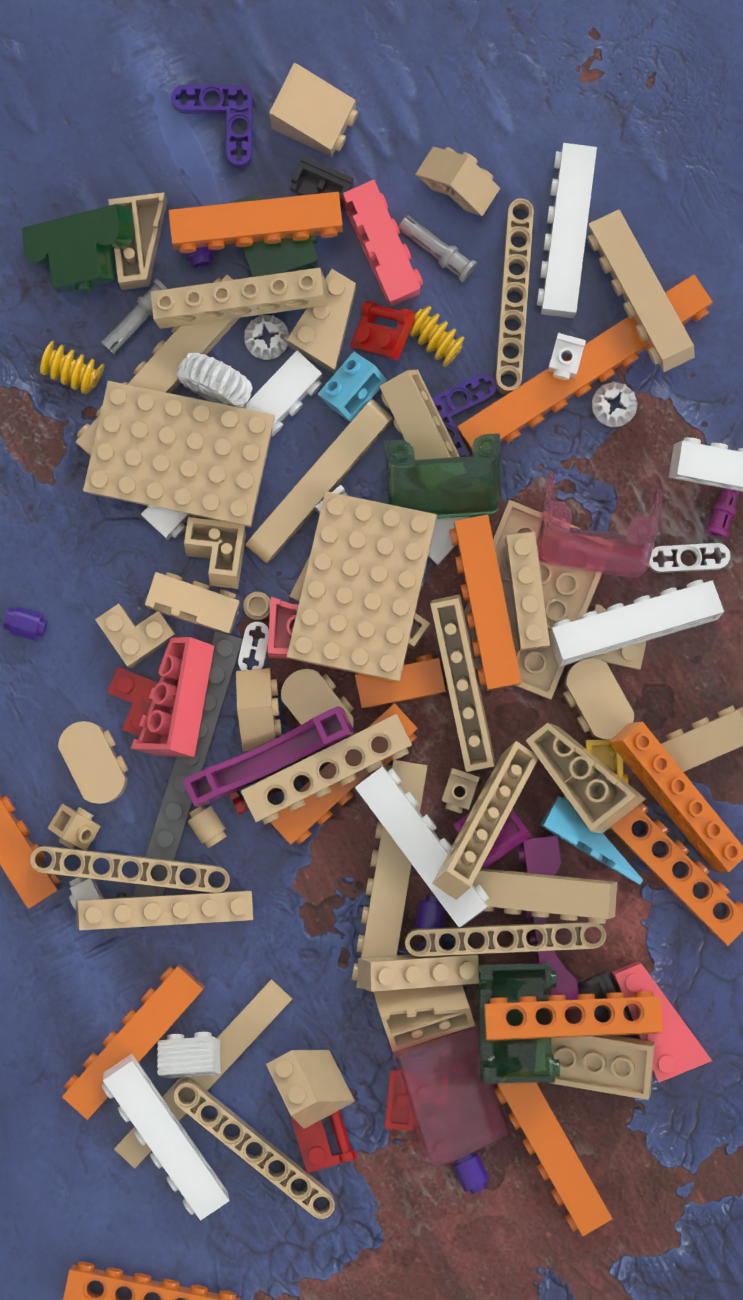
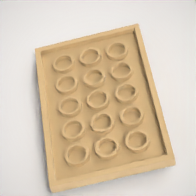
M108 381L83 492L251 527L275 415Z
M325 491L287 658L400 682L437 514Z
M509 500L493 541L522 682L520 685L515 686L551 700L565 665L558 666L551 643L548 648L519 651L505 537L511 534L535 532L548 634L556 622L570 619V622L581 619L580 616L586 614L614 542ZM468 601L464 615L472 649L471 641L476 640L474 629L469 630L466 613L471 612ZM473 653L476 670L482 668L480 657L475 658Z

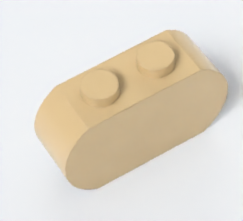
M587 658L577 662L569 669L564 681V687L567 691L563 695L571 708L574 706L577 708L580 714L577 720L584 733L589 731L594 738L611 740L628 723H633L634 712L605 661Z
M302 669L292 673L285 680L281 690V699L301 725L330 709L340 706L344 708L352 727L354 726L353 716L350 714L354 710L344 696L339 699L332 691L336 688V685L327 674L321 676L315 670Z
M82 721L70 725L63 731L59 739L58 748L85 800L97 804L113 802L126 789L128 778L125 772L129 770L122 755L116 756L112 748L116 743L109 730L104 732L101 726Z

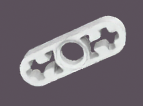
M721 543L658 546L649 552L647 565L656 573L718 570L728 564L730 551ZM700 549H704L703 555H710L714 553V549H718V553L723 554L724 558L719 560V564H715L714 559H705V565L702 566ZM690 550L695 553L696 562L694 565L686 566L681 562L680 557L683 551ZM672 551H676L675 563L677 567H672L673 561L663 563V567H659L657 562H653V558L658 555V552H662L663 557H672Z

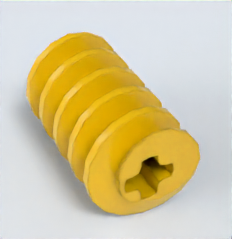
M428 306L415 313L410 336L414 338L420 335L418 344L424 345L428 343L426 348L428 353L437 350L434 358L438 361L445 357L442 366L446 367L462 350L464 337L462 336L455 340L456 329L454 328L446 332L445 329L448 322L445 321L438 325L437 321L440 315L437 313L430 317L429 313L432 307Z
M54 340L51 341L43 354L40 373L44 376L50 373L52 380L60 378L63 385H67L71 381L72 389L77 390L81 386V393L84 395L88 394L99 382L105 365L101 364L97 369H94V359L84 364L85 356L83 354L75 360L73 349L67 355H64V345L61 344L57 350H54Z

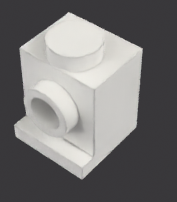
M558 333L548 371L553 373V377L561 380H569L570 377H576L586 340ZM563 353L571 354L572 359L564 361L561 355Z
M78 877L69 882L72 892L69 895V899L75 910L76 900L104 899L95 879Z

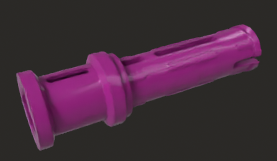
M722 488L719 500L712 505L713 514L709 525L704 528L705 533L717 538L728 539L729 533L727 531L732 517H735L737 513L735 504L740 491Z

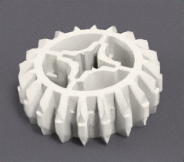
M188 353L182 360L177 373L179 381L183 383L184 387L189 388L191 392L196 393L207 401L243 408L248 402L253 389L246 376L241 375L239 371L234 370L222 361L208 357L205 354Z

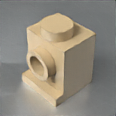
M452 768L441 799L442 802L446 803L445 808L458 813H462L463 808L469 810L480 777ZM457 786L465 789L463 797H457L454 794Z

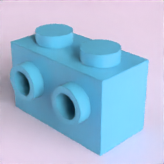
M353 352L319 391L318 395L330 409L351 423L379 391V386L384 384L387 379L374 364Z

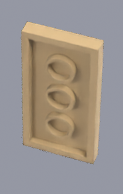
M616 1035L538 1039L535 1081L649 1100L655 1042Z

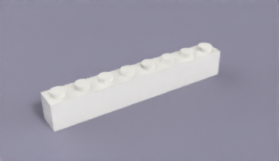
M297 350L243 408L275 415L271 435L273 437L283 427L284 424L281 421L288 414L293 416L302 407L303 403L300 401L307 394L310 396L315 394L322 386L320 382L322 373ZM148 506L141 513L143 518L167 540L171 537L176 539L186 529L184 523L188 520V517H197Z

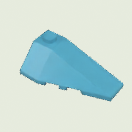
M556 796L539 826L640 885L643 879L603 833L591 832L566 796L563 798Z

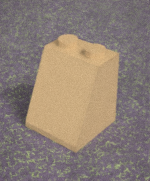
M294 63L269 115L272 130L332 158L335 150L340 151L346 140V136L343 134L348 125L353 126L358 111L355 110V99Z
M291 1050L266 1064L290 1115L304 1129L355 1102L330 1050Z

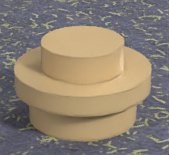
M253 592L244 600V611L249 618L262 620L270 614L271 600L265 593Z

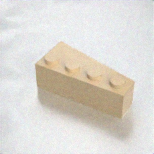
M546 723L526 740L591 832L602 834L646 799L559 726Z

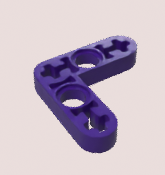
M181 85L176 87L172 92L171 100L173 107L179 113L227 114L226 154L228 162L231 166L238 169L248 166L252 160L253 100L249 89L241 85ZM184 93L190 99H197L195 93H200L199 100L201 106H196V100H188L186 105L183 106L177 99H180ZM209 93H216L219 95L220 101L217 105L211 107L205 104V96ZM223 93H228V99H236L238 94H243V98L247 100L243 101L241 106H237L234 100H227L228 106H224L225 99ZM242 120L248 125L247 130L243 134H236L231 129L235 121ZM236 141H242V151L244 154H247L242 156L241 161H237L236 157L232 155L237 152Z
M489 374L477 375L432 397L436 408L439 407L441 409L439 414L442 420L446 419L448 423H444L446 429L454 434V445L459 444L460 446L456 450L460 458L464 457L466 459L463 464L467 471L471 466V457L452 418L490 400L494 396L497 388L496 380ZM482 380L485 384H491L488 394L479 391L474 394L477 400L472 401L471 393L466 387L471 386V391L479 387V381ZM456 392L465 394L467 398L466 404L462 407H456L451 403V396Z

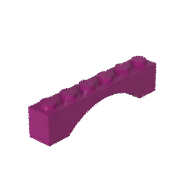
M337 706L256 749L183 779V783L193 805L203 807L355 735V732L344 708Z
M558 836L526 839L522 842V846H517L519 863H525L526 873L555 876L561 866ZM526 911L527 920H532V923H546V917L532 916V911ZM533 929L534 931L529 932L530 945H537L540 943L542 935L539 930ZM536 951L537 960H532L534 977H540L541 988L536 989L537 1001H548V996L566 995V1000H577V995H579L577 979L564 967L555 951Z

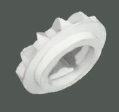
M260 315L251 320L245 329L244 341L252 355L259 359L270 360L277 358L286 350L289 332L284 322L274 315ZM264 326H266L270 334H278L270 339V348L267 347L264 340L257 339L263 335Z
M613 381L602 385L596 391L592 400V410L595 417L602 424L609 427H619L627 424L634 417L638 402L636 401L634 391L627 387L626 384ZM620 394L619 404L623 408H616L611 415L608 414L611 404L607 400H613Z

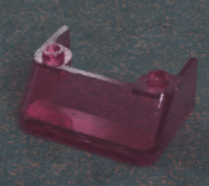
M549 472L545 479L536 539L539 561L545 565L629 578H637L643 575L648 569L657 535L663 489H657L651 496L649 516L640 515L635 517L630 522L627 536L570 527L572 514L568 506L560 502L551 501L555 473Z

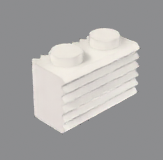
M196 1032L194 1033V1038H184L183 1034L167 1035V1040H158L157 1073L159 1076L171 1079L221 1075L220 1040L213 1037L212 1033Z

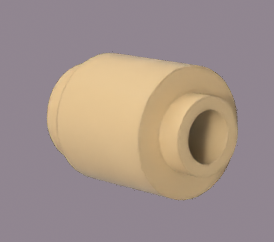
M205 806L198 807L189 813L192 818L187 822L201 844L205 843L207 848L212 847L227 837L224 832L226 828L212 806L207 809Z

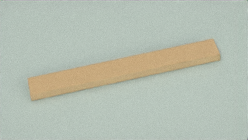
M273 979L266 984L217 1037L220 1040L221 1075L293 999ZM221 1075L179 1078L162 1097L180 1121L186 1112L178 1107L174 1101V1090L177 1083L183 1079H192L208 1090ZM184 1087L179 1091V1096L183 1100L189 1101L195 1097V1092L190 1087ZM135 1126L114 1148L134 1169L151 1152L147 1144L143 1146L135 1136Z

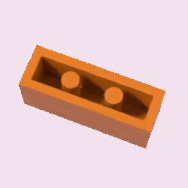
M432 654L416 657V663L405 665L404 662L400 682L363 674L355 675L362 709L446 692L439 658L433 659Z

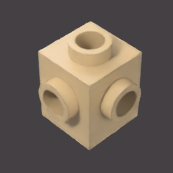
M62 804L48 829L60 837L59 842L71 849L77 846L87 850L101 826L92 820L94 815L87 810L79 807L76 811Z

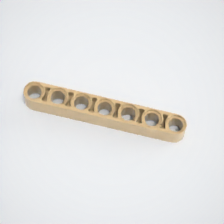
M522 198L516 199L510 204L506 221L495 374L496 389L503 395H507L520 387L522 380L534 215L532 204ZM517 209H522L527 213L528 217L524 220H519L514 217L513 212ZM522 237L526 244L518 248L512 245L511 239ZM513 264H518L522 266L524 272L520 275H513L510 273L509 267ZM518 292L522 300L518 303H512L507 299V294ZM509 319H514L519 323L520 328L516 331H510L506 328L505 322ZM513 347L517 350L518 356L514 359L506 358L503 354V349ZM506 374L512 375L516 380V384L511 387L504 386L501 382V377Z
M370 400L252 535L246 546L268 564L316 510L315 506L323 500L325 491L332 492L390 425L394 417L375 400Z
M40 846L32 852L30 857L33 869L48 874L211 893L224 891L230 882L227 871L223 867L216 865L54 846ZM46 851L51 855L52 862L49 866L41 867L37 864L36 855L38 852ZM74 854L80 858L81 866L77 870L66 868L64 860L68 855ZM98 858H105L110 863V869L104 874L97 873L93 868V863ZM128 861L135 862L139 867L138 873L133 877H127L122 872V866ZM160 864L166 867L167 876L163 880L152 878L151 869L155 865ZM185 868H191L196 872V878L190 884L183 883L179 878L180 872ZM214 871H219L224 875V882L219 887H213L208 883V877Z
M588 921L465 926L460 928L414 929L407 934L405 945L410 954L419 957L594 949L603 945L606 940V932L602 925ZM597 927L599 930L598 940L592 943L587 942L584 937L586 929ZM561 928H567L571 934L569 941L565 944H559L555 939L557 930ZM537 929L541 932L542 939L537 945H530L526 941V935L530 930ZM501 931L512 933L513 941L509 946L504 947L497 943V936ZM473 932H480L484 936V943L478 948H473L468 944V937ZM445 933H450L455 937V944L450 949H443L439 945V938ZM418 934L425 937L427 942L422 950H414L410 946V939L414 935Z
M183 1079L177 1083L174 1090V1101L178 1107L311 1215L318 1219H324L333 1213L335 1204L329 1189L196 1081ZM184 1087H190L194 1090L195 1097L189 1101L183 1100L179 1096V1091ZM211 1105L217 1109L218 1113L214 1118L207 1119L202 1115L201 1110L205 1106ZM228 1124H235L240 1128V1132L234 1137H229L224 1133V1128ZM251 1142H257L262 1146V1150L259 1154L251 1155L246 1150L247 1145ZM279 1160L285 1165L284 1169L279 1173L271 1172L268 1166L272 1161ZM295 1179L305 1180L307 1182L306 1188L301 1191H295L291 1187V1183ZM318 1197H325L329 1200L328 1206L324 1209L316 1208L313 1202Z

